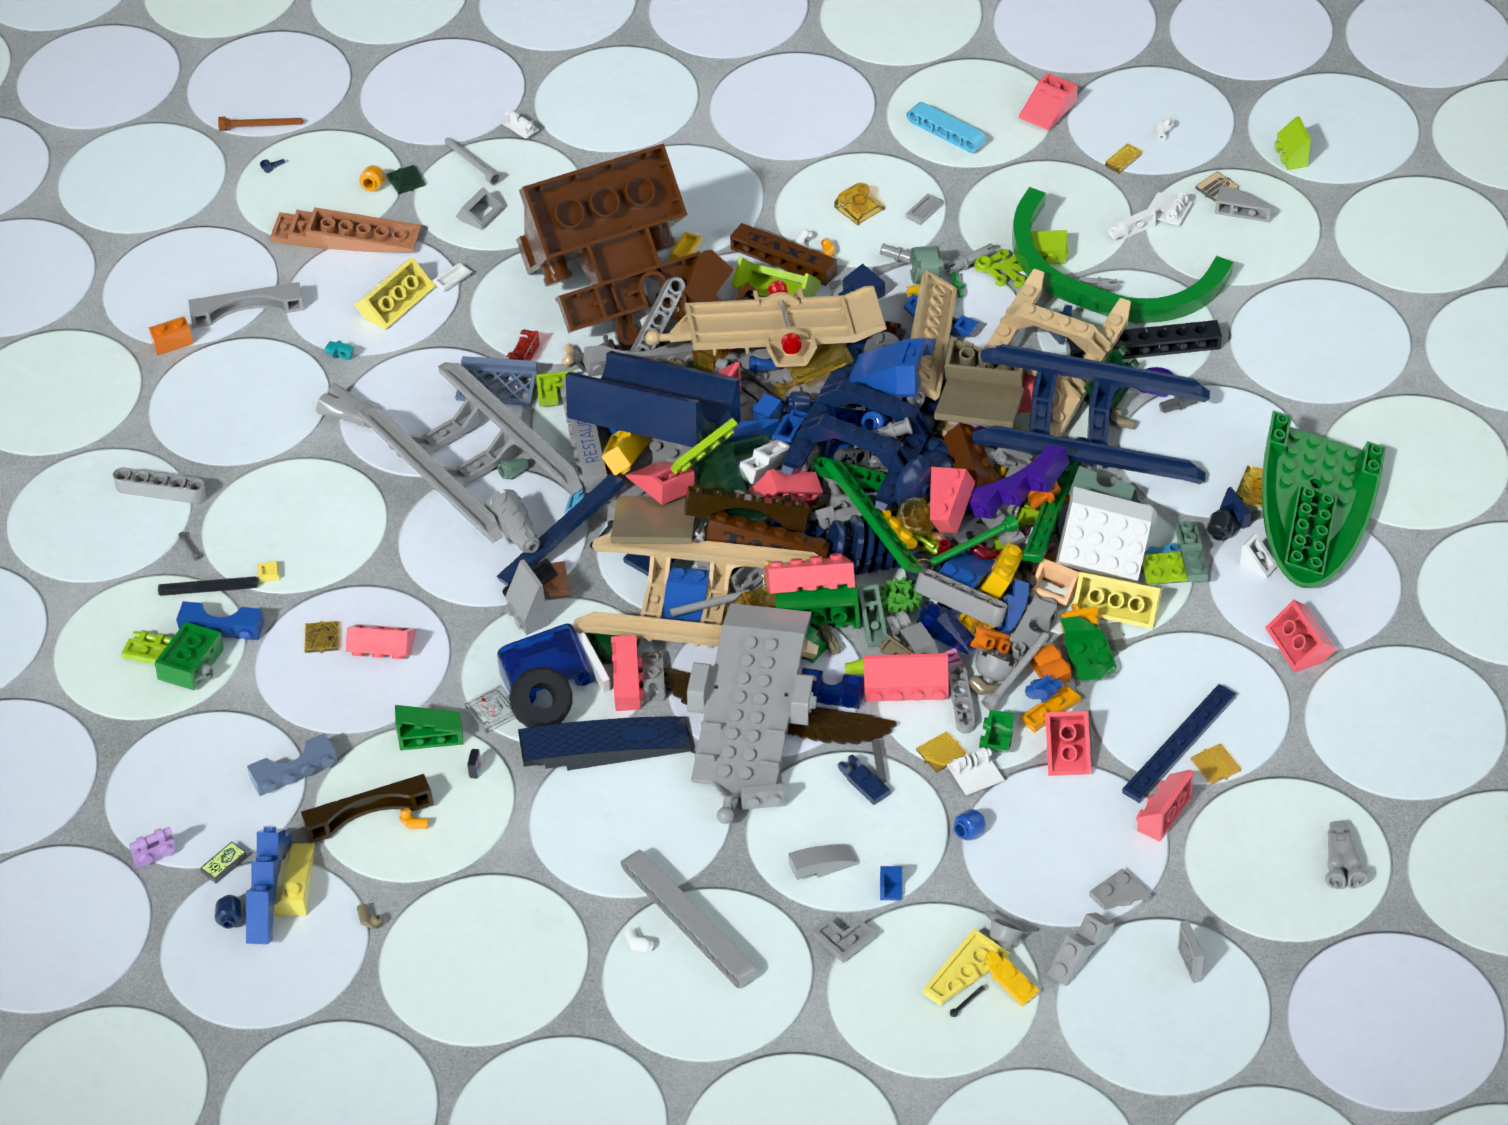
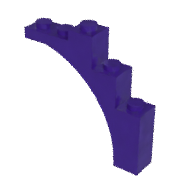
M1047 445L1035 460L1020 471L994 483L973 488L965 511H973L975 517L993 519L1003 504L1021 506L1030 491L1049 492L1069 464L1065 447Z

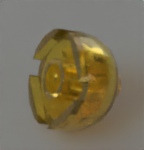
M916 497L908 498L901 504L897 511L896 519L901 523L900 527L911 532L913 536L925 537L933 530L935 525L930 520V507L926 504L927 501Z

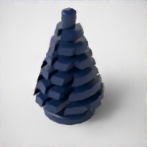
M852 515L850 520H848L846 528L843 521L834 520L827 536L830 546L826 558H829L831 554L841 553L842 556L847 557L853 562L854 575L858 576L864 575L866 571L869 574L876 573L880 566L881 571H887L891 566L892 568L901 567L866 520L862 521L861 517ZM916 547L915 549H909L913 556L926 553L923 551L917 552Z

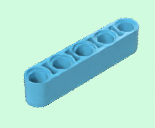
M918 102L906 113L907 119L912 124L969 153H974L986 142V137L980 130L924 102Z

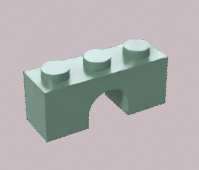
M1079 466L1068 494L1071 496L1073 487H1078L1131 501L1135 486L1116 480L1113 487L1101 486L1096 480L1097 472Z

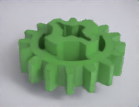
M896 577L894 582L887 580V585L882 584L881 590H879L882 609H888L889 615L892 612H895V615H897L902 610L906 614L907 612L913 614L914 608H920L922 594L916 592V584H912L911 579L908 582L905 581V577H902L901 581H898Z

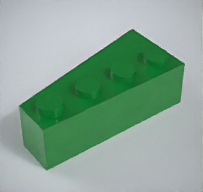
M846 584L839 585L836 589L819 587L817 590L808 591L799 588V591L775 593L776 608L811 612L810 622L815 624V626L823 625L827 622L828 624H835V627L843 628L844 625H852L853 629H861L857 584H855V587L850 588Z

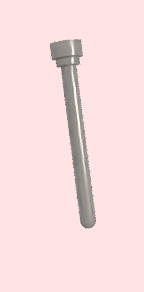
M451 138L445 139V143L485 175L487 182L491 185H496L501 181L502 175L497 170L488 169Z
M1043 632L995 692L984 697L981 703L989 711L996 710L1000 706L1001 696L1049 639L1047 632Z

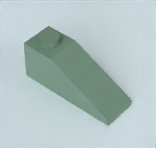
M878 584L858 587L859 612L868 647L879 646L882 641L885 642L887 640L884 633L887 634Z

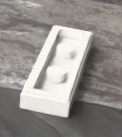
M584 632L578 634L577 647L602 692L610 691V677L586 634Z

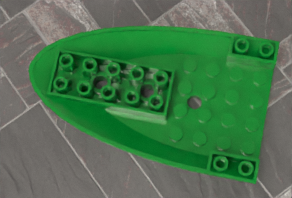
M1273 410L1266 441L1262 473V509L1265 532L1274 560L1284 576L1298 587L1313 588L1330 581L1339 573L1359 545L1376 501L1386 447L1367 441L1363 449L1360 450L1290 427L1292 416ZM1311 483H1315L1319 488L1312 487Z

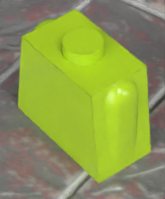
M1067 230L1030 231L1036 250L1048 264H1065V259L1069 257Z

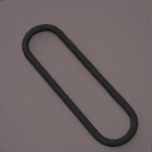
M741 378V382L747 379L754 381L756 384H758L772 396H774L777 399H780L782 403L785 405L784 400H782L780 397H778L776 394H774L772 391H770L768 388H766L764 385H762L754 378ZM741 386L742 391L759 402L758 398ZM787 411L783 412L781 416H784V415L787 414L788 412H787Z

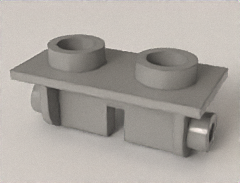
M998 447L992 462L993 465L1010 468L1011 465L1024 468L1032 462L1033 456L1030 453Z

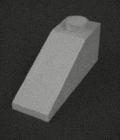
M1220 186L1216 199L1215 214L1270 223L1272 206L1240 189Z

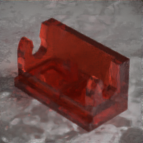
M523 329L520 334L527 335L528 338H519V342L513 352L507 354L509 359L531 361L540 345L538 331Z

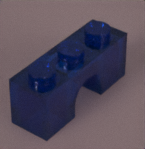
M802 669L801 674L814 675L816 677V681H813L811 689L813 696L817 697L816 703L854 709L860 708L864 693V677L843 674L840 683L828 685L824 683L822 670Z

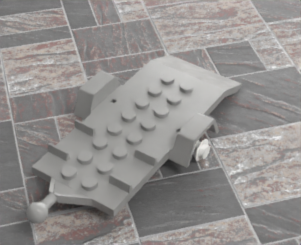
M730 603L722 626L715 665L693 662L687 689L688 712L704 713V718L701 721V733L697 752L694 754L695 762L691 780L693 783L713 785L724 798L723 806L716 814L717 820L722 824H728L733 820L734 814L731 810L732 801L741 797L740 787L778 783L789 723L808 725V711L811 713V710L816 708L817 697L813 696V692H811L812 683L816 681V677L814 675L798 674L805 637L811 620V612Z

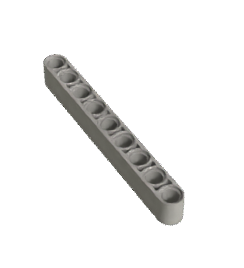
M639 849L621 860V866L625 873L736 988H741L758 976L756 968L745 955L642 850Z

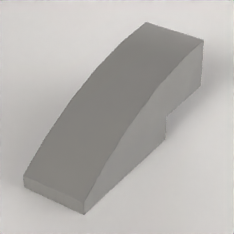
M847 845L815 846L788 853L789 865L797 880L813 874L820 878L858 864L850 846Z

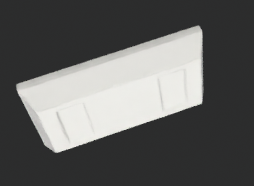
M458 263L433 279L432 283L445 292L467 278L472 271Z

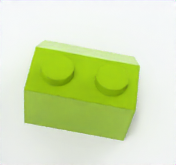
M1300 116L1295 117L1280 130L1274 142L1275 151L1279 153L1280 161L1282 164L1284 163L1287 170L1308 167L1311 138Z

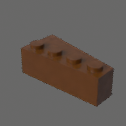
M958 423L944 436L949 455L955 460L953 467L967 469L975 481L974 488L1001 480L1000 475L993 467L992 460L985 451V446L975 445L972 440L973 431H976V429L970 424Z

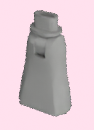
M333 383L328 388L327 393H324L319 398L316 411L321 415L371 428L361 419L359 411L366 407H374L355 397L338 384Z

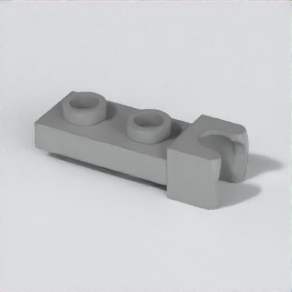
M663 651L642 653L644 699L649 701L650 696L657 693L660 695V699L664 700Z

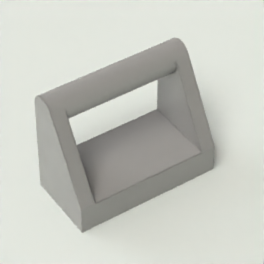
M482 187L460 209L456 217L460 221L481 230L504 206ZM483 203L493 209L479 220L471 211L477 205Z

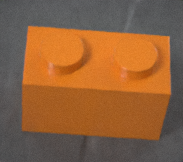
M185 316L148 327L157 355L193 344L190 327Z

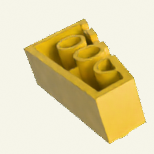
M619 430L611 435L601 457L614 475L618 473L624 474L631 469V465L653 438Z

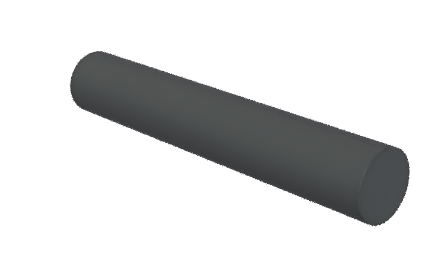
M874 739L872 741L877 777L885 783L887 779L880 740Z

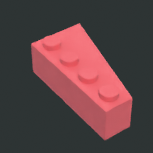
M841 553L831 554L829 558L812 556L810 560L802 561L801 558L791 559L788 563L772 561L770 565H764L766 590L770 593L799 591V587L808 591L817 590L819 586L836 589L839 584H847L848 588L855 587L853 562L847 557L842 556Z

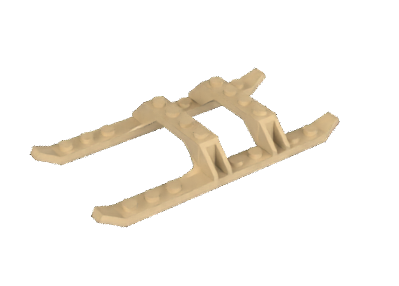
M1033 269L1011 306L1006 309V314L1000 319L998 327L985 346L991 348L1001 344L1011 345L1021 328L1036 326L1068 337L1086 353L1084 359L1101 362L1107 351L1114 348L1128 324L1131 301L1120 298L1102 328L1098 331L1093 324L1035 305L1042 294L1045 272ZM1025 369V373L1036 376L1037 371ZM1057 375L1054 390L1058 394V399L1051 412L1050 435L1062 437L1087 394L1083 387L1088 380ZM940 420L936 428V435L944 437L952 430L956 422ZM1035 454L1031 461L1035 460L1039 455Z
M610 532L593 540L592 548L596 552H618L650 556L648 583L640 616L594 611L574 619L572 628L577 633H599L617 636L636 635V640L644 638L650 642L662 640L694 644L695 647L700 645H708V648L718 647L727 603L703 609L700 623L661 619L672 558L710 562L708 590L705 599L707 600L729 594L730 577L735 567L764 568V565H770L772 561L788 563L791 559L801 558L804 561L810 560L812 556L819 555L808 551L713 541L701 542L694 539L692 544L611 543ZM805 638L802 657L813 659L817 655L818 646Z

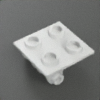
M1185 191L1179 192L1177 197L1158 192L1148 209L1153 207L1156 210L1157 220L1179 226L1192 202L1188 201L1187 192Z
M983 747L975 753L970 752V755L965 754L958 759L954 758L952 762L947 764V767L966 796L1004 781L989 757L992 755L989 748L985 749Z

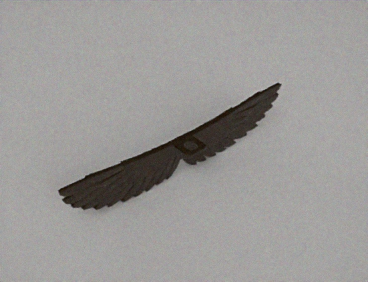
M665 668L664 673L667 676H664V682L667 683V688L673 691V696L681 699V703L687 705V689L691 673ZM816 707L811 710V713L808 711V725L789 723L787 734L794 736L795 733L802 739L806 737L812 741H817L818 739L823 743H830V740L843 745H845V742L859 744V741L871 742V738L880 739L882 735L891 733V728L896 727L897 722L873 717V715Z

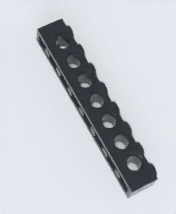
M1218 320L1124 329L1114 348L1118 350L1124 344L1128 349L1121 358L1122 360L1221 349L1222 334ZM1067 337V355L1084 358L1086 353Z

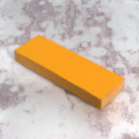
M1065 685L1044 703L1040 702L1021 715L1020 721L1035 733L1046 726L1045 713L1066 712L1081 702V696L1071 687Z

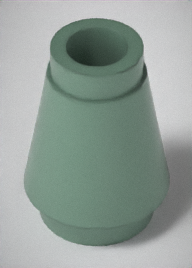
M525 458L502 461L498 465L499 475L502 479H511L527 469L528 462Z

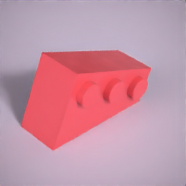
M931 467L930 520L939 532L957 533L975 485V481L967 469Z
M636 635L611 637L616 711L640 710V701H644V688H640V685H643V672L639 673V669H643L642 657H638Z

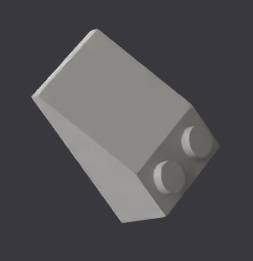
M523 559L519 562L506 594L507 605H505V609L509 616L514 617L517 628L522 629L528 635L548 626L543 585Z

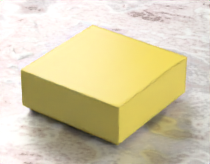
M278 561L257 563L259 583L280 580Z

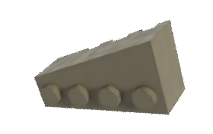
M951 336L944 366L945 381H947V378L1023 387L1025 369L1001 364L983 363L981 360V350L983 348L976 347L974 343L968 341L965 343L958 341V338Z

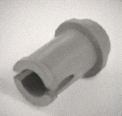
M1018 642V648L1017 643L1013 644L1010 660L1013 662L1016 659L1019 662L1022 659L1026 650L1023 643Z

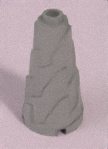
M503 489L504 493L500 494L497 491L491 495L486 501L485 507L495 516L502 533L508 539H511L521 551L525 553L537 551L540 546V540L537 537L538 534L528 516V511L521 497L514 490Z

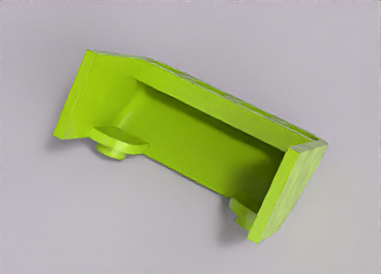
M739 256L731 286L738 289L741 285L749 282L760 296L768 297L769 285L773 281L780 280L785 282L788 293L793 296L797 289L802 288L804 297H815L821 281L805 273V276L755 264Z

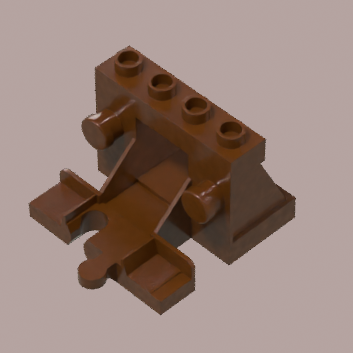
M664 143L526 185L519 190L524 205V235L518 237L516 241L527 274L542 270L545 286H553L573 278L567 262L577 259L591 283V286L562 294L555 298V301L559 304L568 334L613 320L616 328L615 339L617 343L625 347L633 345L639 331L632 324L631 314L651 307L649 299L643 290V280L648 277L655 279L660 286V291L665 281L669 278H681L686 285L689 270L694 260L700 254V251L663 263H660L657 252L677 245L675 237H672L670 227L688 215ZM673 281L671 284L673 291L678 289L676 281ZM668 298L663 299V303L669 302Z

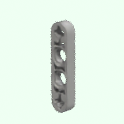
M956 664L948 669V682L956 728L959 732L967 734L975 729V716L967 670L964 666ZM956 673L960 676L958 681H956ZM957 688H963L965 692L959 694L956 693L955 690ZM965 704L968 708L961 710L957 706ZM963 717H966L967 725L964 724Z

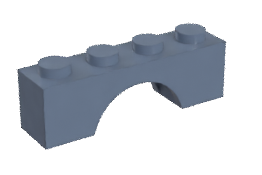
M323 733L305 741L304 752L291 762L277 763L264 758L248 765L250 780L259 796L337 764L335 749L326 734Z

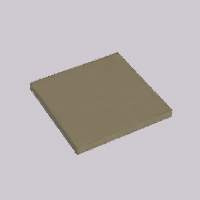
M947 378L934 413V419L990 427L996 425L1013 429L1024 395V387Z
M618 496L610 536L611 543L692 544L696 516L685 515L684 505L686 497H680L661 505L654 498L648 496Z

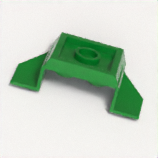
M1080 616L1060 618L1064 630L1065 649L1076 681L1101 680L1107 674L1117 672L1107 638L1103 635L1101 629Z

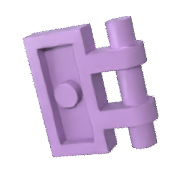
M170 827L154 830L155 833L144 838L143 836L136 838L137 841L129 844L137 869L177 852Z

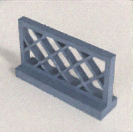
M462 356L461 365L471 374H475V378L480 380L502 403L531 406L536 375L539 374L537 361ZM486 375L494 376V378L488 382H486L483 379V377ZM505 376H511L513 378L506 384L502 380V378ZM524 377L531 378V381L525 385L520 380ZM499 381L502 386L494 391L491 385ZM517 382L521 388L513 392L509 387ZM457 389L456 401H465L467 398L461 395V392ZM504 390L510 393L507 397H500L498 395ZM525 391L528 394V398L519 399L517 395Z

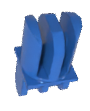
M1047 674L1042 679L1031 681L1030 685L1026 686L1025 694L1030 699H1040L1044 703L1058 693L1057 689L1062 687V683L1057 678L1051 679L1049 674Z

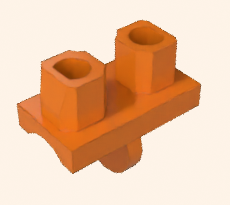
M1056 481L1049 492L1030 491L1026 497L1029 507L1034 510L1045 501L1049 503L1054 502V496L1061 492V488Z
M977 626L975 638L970 646L977 649L982 647L986 651L993 648L1000 653L1007 654L1011 645L1008 641L1010 635Z

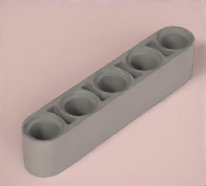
M669 278L665 281L630 350L631 352H637L639 348L643 349V351L655 348V346L646 343L645 335L651 330L657 331L659 334L663 333L681 297L682 291L685 289V283L681 278ZM673 281L678 283L676 291H673L671 288ZM664 298H668L670 302L667 308L662 304ZM657 314L661 317V322L658 325L654 322V317Z
M125 467L118 468L113 472L114 482L119 493L193 504H201L207 500L205 484L200 478Z
M922 569L918 573L915 585L916 592L991 626L1000 627L1003 625L1007 610L1006 603L933 570Z

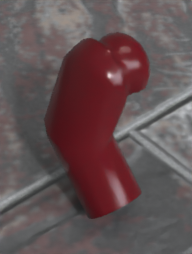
M982 543L969 549L971 554L976 555L979 559H996L1000 554L998 549H989Z

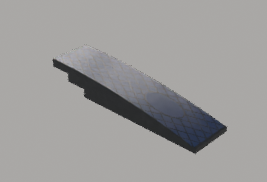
M686 716L600 719L518 729L524 767L545 764V769L566 766L567 771L692 751Z

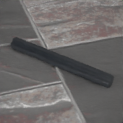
M256 576L159 584L158 594L160 596L252 589L258 587V579Z

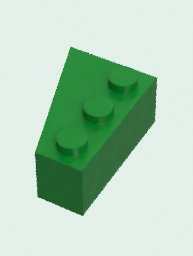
M395 705V725L400 751L463 745L460 712Z

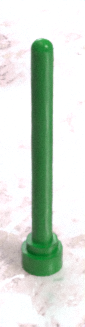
M1013 514L1004 517V520L1001 521L1002 524L931 558L930 564L935 566L1004 531L1013 532L1019 529L1016 518Z

